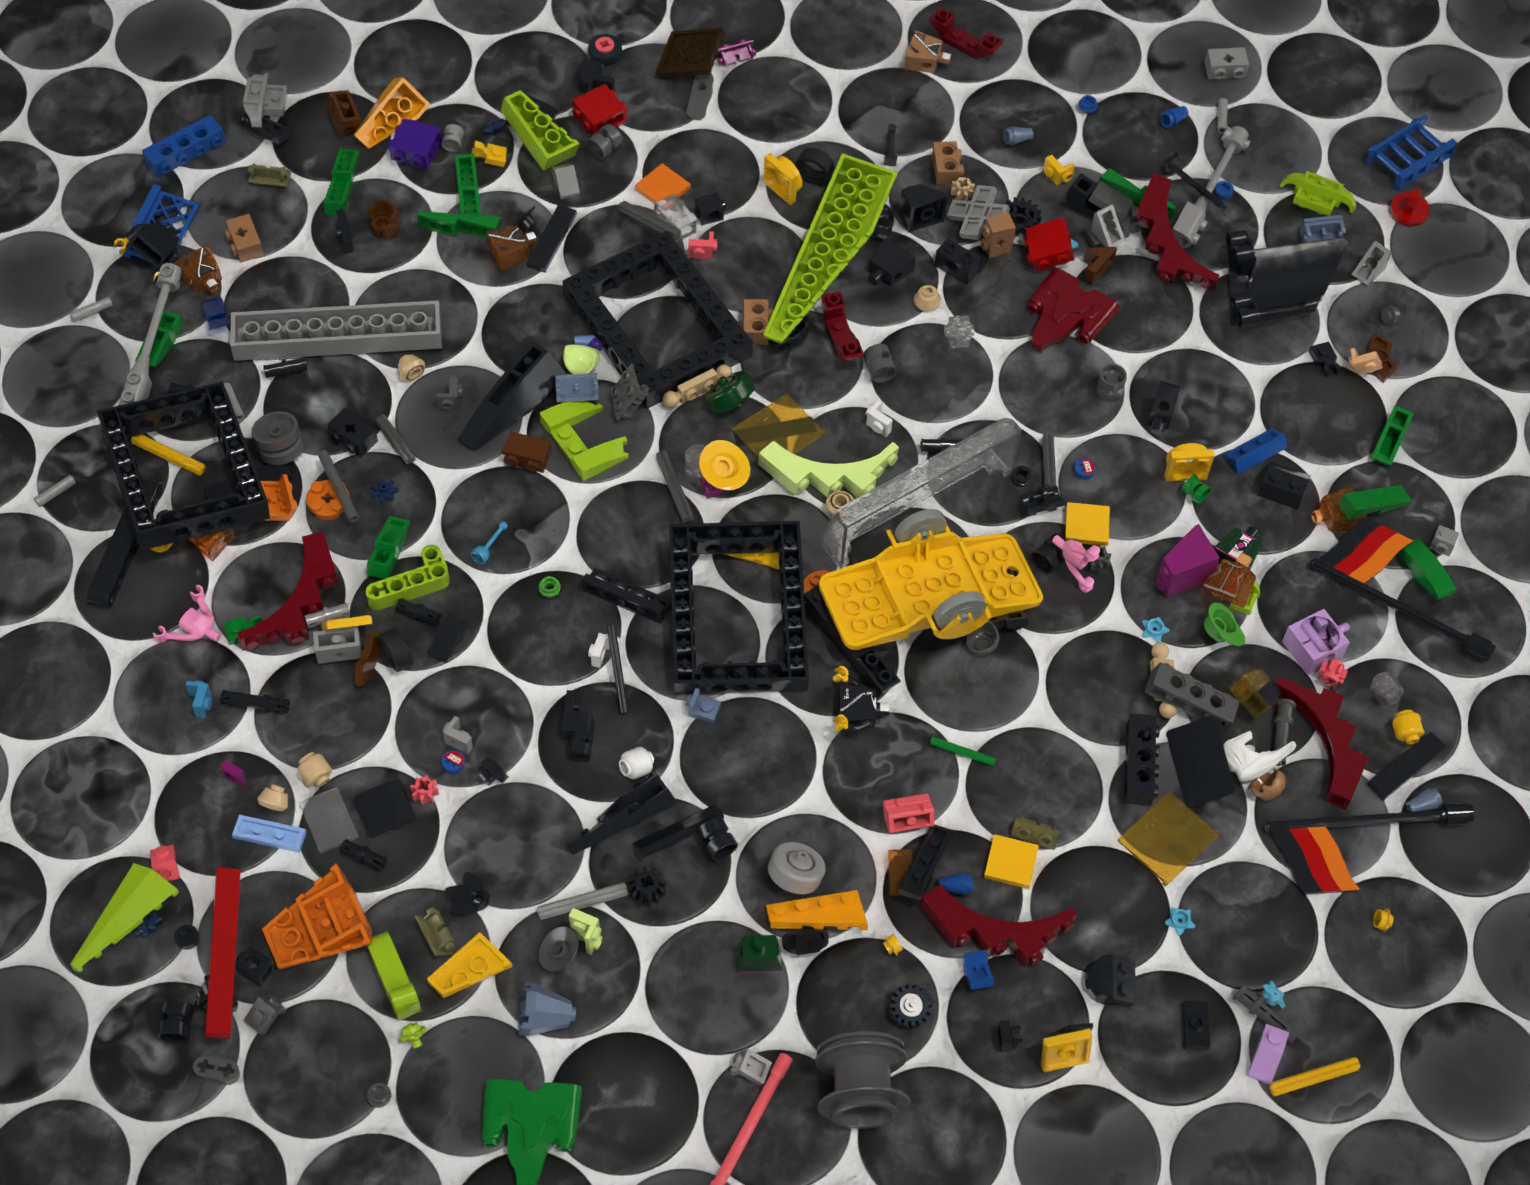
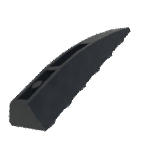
M531 342L481 402L458 437V441L473 450H477L541 405L556 388L555 375H566V372L549 351Z

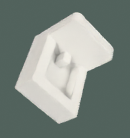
M878 400L874 405L871 404L866 411V425L871 427L876 433H881L887 437L891 432L893 420L881 413L883 402Z
M599 633L595 644L590 646L588 656L591 657V664L594 667H601L606 650H610L608 634ZM617 637L618 646H619V651H620V648H621V647H620V638Z

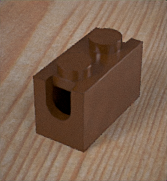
M349 90L330 92L327 110L338 136L344 137L350 133L354 135L360 126L361 118Z
M510 431L502 451L505 455L503 462L512 467H521L531 472L544 473L552 454L551 441Z

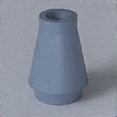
M1009 126L1003 131V140L1005 144L1010 146L1033 139L1032 128Z
M1428 788L1411 801L1406 802L1409 812L1436 810L1443 804L1436 788Z

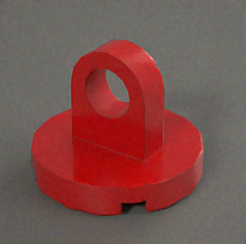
M1414 187L1412 192H1402L1392 199L1389 211L1396 222L1413 227L1416 224L1421 225L1427 220L1430 207L1426 199L1420 196L1422 190Z

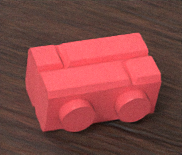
M928 794L883 801L884 820L889 833L935 825L934 807Z

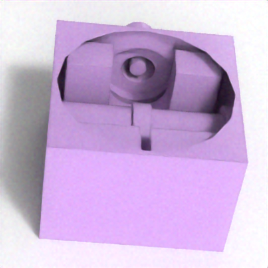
M1322 609L1288 626L1282 642L1304 672L1309 675L1319 670L1323 661L1328 663L1330 659L1338 660L1344 656L1350 642L1343 633L1348 631L1350 626L1346 622L1337 626L1326 610Z

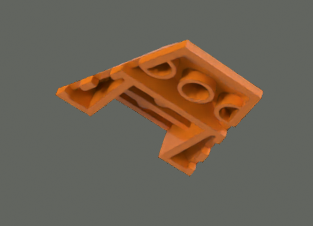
M337 863L330 868L331 871L327 875L316 880L310 890L305 894L299 895L293 905L288 909L285 908L262 928L279 970L372 944V929L353 887Z

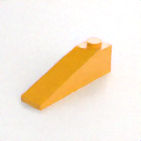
M403 77L394 78L382 92L354 136L369 149L395 133L397 125L401 124L403 118L415 121L419 119L430 103Z

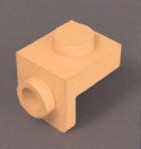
M1351 348L1349 363L1352 369L1355 368L1358 375L1383 369L1382 362L1376 351L1359 356L1356 349Z

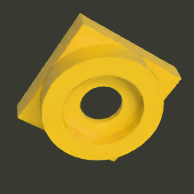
M769 153L764 157L763 183L789 205L796 202V192L802 188V178L798 169L784 156L775 157Z
M1197 443L1182 444L1171 449L1166 455L1165 482L1187 481L1192 475H1196L1200 480H1207L1214 459L1213 449H1207L1205 446Z

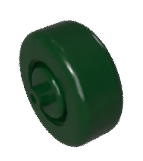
M737 371L727 378L725 376L719 378L716 385L705 394V401L713 413L721 414L740 407L742 402L753 393L755 385L745 371Z

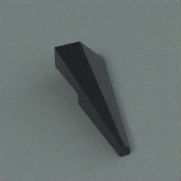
M653 768L645 781L642 783L637 781L633 785L634 789L618 798L596 818L598 823L590 830L585 828L581 832L582 836L573 843L567 844L568 849L573 855L678 803Z

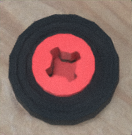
M599 34L589 41L588 54L591 60L602 62V65L613 64L621 57L622 45L616 36Z

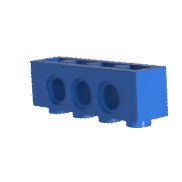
M209 115L143 149L142 153L145 163L158 178L226 143L223 129Z

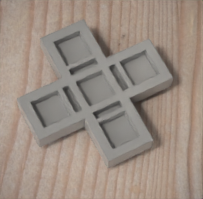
M977 185L971 201L952 200L947 217L949 220L963 221L959 232L961 238L980 240L986 217L1009 212L1008 205L993 203L997 194L996 187Z

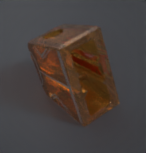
M1240 553L1236 562L1223 559L1202 586L1210 595L1244 608L1256 579L1255 574L1248 568L1252 558L1244 553Z

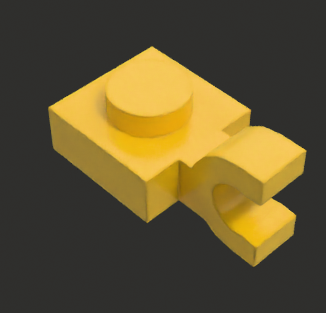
M475 141L471 154L474 153L475 158H485V163L504 167L507 147L490 143L485 147L482 142Z

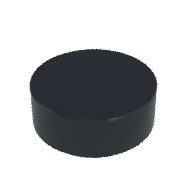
M192 925L179 927L174 935L176 944L184 950L194 948L200 940L197 929Z

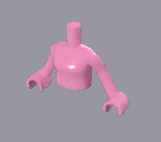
M1056 535L1052 542L1062 549L1066 565L1078 580L1080 590L1084 593L1089 592L1093 589L1094 579L1089 576L1084 579L1077 568L1081 570L1089 561H1095L1099 557L1100 548L1093 545L1088 550H1085L1081 542L1072 539L1064 541Z
M196 585L197 591L200 592L199 594L190 592L192 599L198 602L202 613L194 608H190L179 621V627L189 634L168 633L163 626H159L158 628L162 634L156 635L153 633L156 642L163 643L167 639L195 641L203 638L205 635L215 642L220 639L221 634L212 629L214 616L204 601L205 594L202 586Z

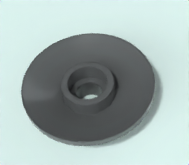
M558 927L544 938L539 949V961L544 969L549 972H558L566 968L573 961L578 950V937L575 931L569 927Z

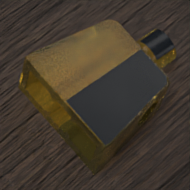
M1260 668L1243 674L1228 687L1256 720L1274 705L1281 693L1275 685L1274 678L1267 676Z

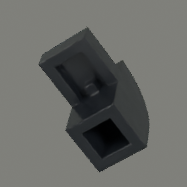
M583 58L578 69L581 91L585 94L594 88L606 84L610 90L615 92V78L602 75V62Z
M1082 173L1070 186L1067 192V201L1077 214L1082 210L1094 218V213L1101 210V208L1091 203L1088 199L1092 195L1097 183Z

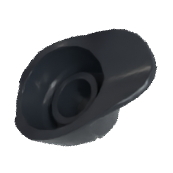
M884 205L870 238H889L894 226V215L888 205Z
M801 320L782 343L769 340L771 346L778 347L786 344L789 347H798L808 336V322Z

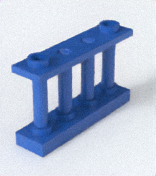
M1426 115L1413 119L1409 125L1378 145H1373L1368 150L1366 163L1369 165L1378 159L1394 173L1396 180L1393 187L1397 191H1400L1452 157L1458 142L1453 138L1446 143L1441 142L1424 128L1427 119ZM1419 133L1436 149L1427 151L1412 136ZM1405 141L1423 158L1414 160L1398 145ZM1391 150L1409 167L1400 169L1384 154Z

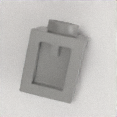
M1439 525L1429 549L1439 554L1450 556L1459 532Z
M454 716L452 721H448L443 728L445 744L469 755L473 749L472 737L467 732L459 730V718Z
M746 1049L736 1053L732 1058L730 1074L733 1076L740 1074L752 1082L762 1085L765 1082L772 1062L752 1050Z

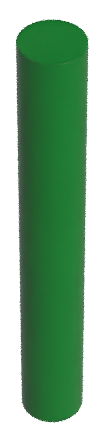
M933 736L930 741L932 746L993 767L997 759Z

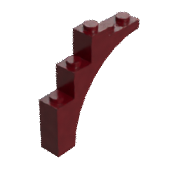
M1153 173L1137 210L1135 223L1144 228H1152L1146 240L1145 249L1151 254L1162 255L1155 277H1158L1163 282L1174 283L1178 276L1185 282L1192 281L1205 289L1211 288L1215 290L1219 274L1204 268L1193 260L1182 249L1171 229L1167 212V200L1172 179Z
M323 531L302 537L304 546L303 570L295 590L284 605L266 620L251 628L237 632L242 651L253 650L269 643H277L282 639H286L288 646L298 645L310 640L304 615L322 610L323 604L319 590L330 589L335 585H339Z
M1279 676L1275 684L1280 690L1278 697L1296 702V709L1313 725L1326 750L1330 776L1325 801L1346 810L1369 757L1358 750L1348 748L1357 726L1347 720L1336 718L1345 696L1325 687L1322 693L1319 694L1311 688L1303 687L1290 679H1284Z
M941 884L924 894L920 901V907L952 948L959 944L964 946L973 937L981 949L987 951L988 958L994 954L997 956L1002 954L1009 947L1024 967L1031 963L1032 965L1039 963L1044 958L1043 954L1046 945L1052 943L1056 939V935L1062 931L1064 933L1069 932L1075 926L1074 923L1077 917V913L1071 907L1055 916L1042 920L1027 922L1002 921L984 916L967 908L953 898Z

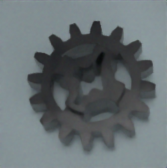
M1014 197L1013 202L1006 200V205L1010 209L1009 214L1016 227V236L1019 233L1026 236V228L1041 224L1042 216L1041 210H1037L1038 205H1032V200L1025 202L1024 197L1021 198V201H1018L1016 197Z

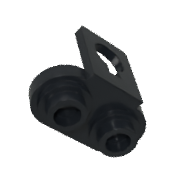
M811 928L791 931L782 938L783 949L790 954L796 955L820 952L829 943V935L824 929Z

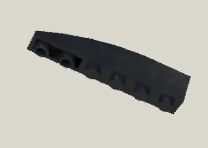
M819 586L804 594L806 612L840 653L873 686L883 694L900 683L901 680L873 646L852 650L844 645L819 590Z

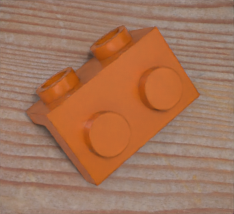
M282 474L279 481H260L269 506L270 519L265 521H290L293 513L296 512L297 502L293 499L292 484L289 482L287 474Z

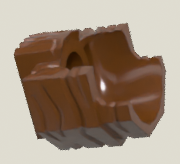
M378 199L375 201L376 204L367 209L369 221L371 222L373 234L378 239L384 237L385 240H388L398 234L401 224L397 209L390 201Z

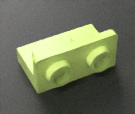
M573 908L569 915L570 927L575 931L579 940L585 941L586 953L592 955L594 949H599L603 939L599 919Z

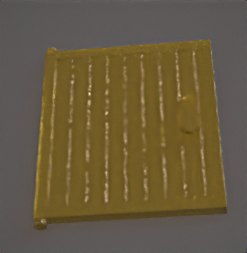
M788 394L780 397L732 428V432L757 458L759 453L773 440L789 452L797 454L827 433Z
M1169 791L1118 839V842L1163 881L1164 886H1167L1219 837L1220 832H1215Z

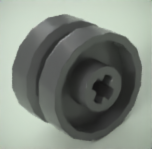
M277 411L268 413L260 417L252 427V437L259 457L267 464L281 465L289 463L300 456L304 450V440L300 433L298 421L294 415L288 412Z

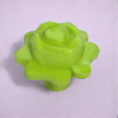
M417 1022L409 1023L402 1028L403 1035L399 1037V1040L401 1042H411L413 1048H418L422 1045L420 1038L427 1028L419 1026Z

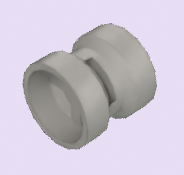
M449 124L445 127L441 143L445 150L449 152L460 150L461 140L464 135L462 127L456 124Z

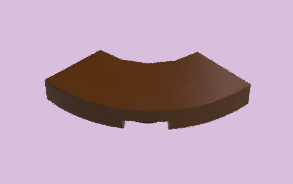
M1376 332L1370 341L1367 353L1377 352L1383 369L1376 370L1373 373L1384 383L1396 372L1397 366L1391 361L1389 356L1393 343Z
M374 631L365 638L363 652L359 661L355 664L354 684L357 686H363L373 673L381 648L378 638L379 634L383 633L381 631Z

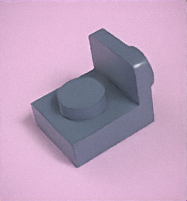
M695 688L693 695L689 694L686 701L688 716L714 724L721 707V701L700 695V689Z

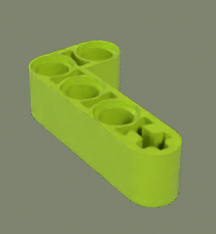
M431 544L422 549V567L368 585L365 591L368 606L372 610H383L399 604L397 602L400 598L409 601L446 588L450 582L449 573L440 548Z
M388 931L373 936L372 944L367 945V948L398 1020H403L421 1012L416 991L407 977Z

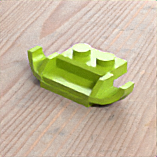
M1309 171L1306 174H1289L1283 178L1279 185L1282 188L1286 184L1296 185L1294 190L1296 195L1292 203L1302 208L1316 211L1321 215L1330 216L1334 207L1339 208L1341 202L1348 205L1350 213H1354L1356 209L1355 198L1349 191L1343 188L1344 184Z

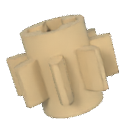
M959 177L956 182L952 181L950 195H954L956 200L967 201L969 197H973L975 184H971L969 178Z

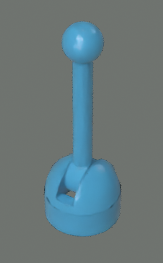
M501 522L499 524L498 530L485 546H477L473 549L470 556L476 563L485 564L490 555L488 548L502 530L507 529V523Z

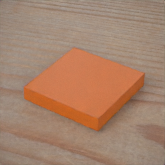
M663 163L635 185L637 192L663 211L691 189L689 182Z

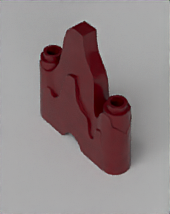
M1054 268L1027 302L1029 312L1033 314L1042 312L1032 335V348L1042 353L1051 344L1067 339L1079 327L1081 328L1078 331V340L1083 344L1090 343L1119 312L1120 307L1115 300L1096 289L1091 291L1082 290L1079 286V279L1060 268Z

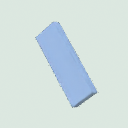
M239 815L232 837L238 840L300 853L307 832L304 828Z

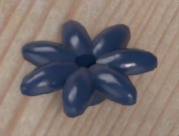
M499 119L497 122L493 121L492 124L485 126L483 133L493 132L497 134L501 131L500 126L506 124L504 119Z
M380 479V485L373 484L371 486L376 490L371 496H380L379 499L382 503L386 497L394 500L392 493L398 492L399 489L392 487L394 480L386 484L384 479Z
M156 913L152 914L149 918L143 917L144 922L135 928L137 930L134 935L138 936L142 933L145 937L147 934H152L158 928L155 924L159 923L162 918L157 917Z

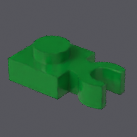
M261 615L253 616L247 622L245 616L224 622L223 625L229 645L240 642L237 632L262 622Z

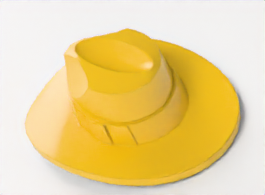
M716 440L709 443L700 454V472L712 486L721 490L731 491L742 487L747 482L750 476V464L744 452L735 444L725 440Z

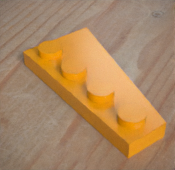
M858 890L766 905L770 927L775 929H802L803 926L824 929V926H837L838 930H848V927H859V930H868V923Z

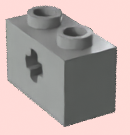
M1245 47L1208 49L1204 61L1208 79L1246 78L1249 67Z
M358 626L313 632L318 664L360 659L362 645Z

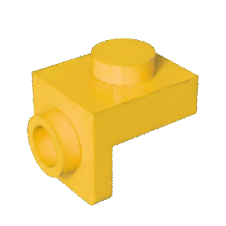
M1053 155L1045 158L1043 171L1058 186L1072 179L1075 165L1071 163L1063 167Z

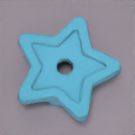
M1160 617L1149 621H1142L1145 627L1142 635L1144 638L1152 637L1159 643L1162 635L1170 631L1169 628L1164 626Z
M1171 907V917L1165 921V925L1174 927L1179 936L1185 929L1195 928V924L1191 921L1190 909L1177 910Z
M1272 980L1268 981V984H1264L1262 994L1266 1002L1271 1006L1278 1004L1284 1008L1285 1003L1282 999L1284 993L1277 989Z

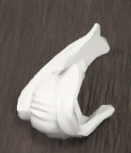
M1248 731L1226 741L1223 748L1230 772L1236 773L1239 781L1247 782L1273 769L1295 750L1296 743L1291 741L1278 750L1257 753L1254 746L1245 745L1246 742L1253 738L1252 732Z

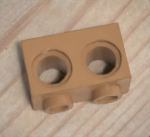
M957 141L933 142L932 160L936 185H952V181L956 182L960 176L964 175V166L960 164L962 153L961 149L957 147Z
M744 299L743 330L753 341V345H768V339L763 338L768 320H770L772 315V308H768V300Z

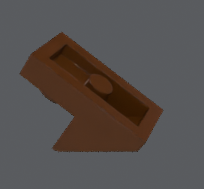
M1098 247L1086 249L1084 262L1089 265L1085 270L1087 273L1085 282L1093 285L1114 262L1117 248Z

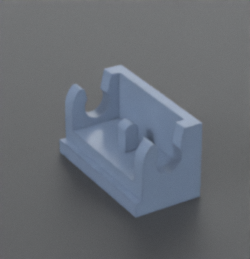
M1342 215L1303 219L1299 232L1304 243L1343 237L1342 234H1346V228Z
M597 373L555 375L557 402L599 400Z

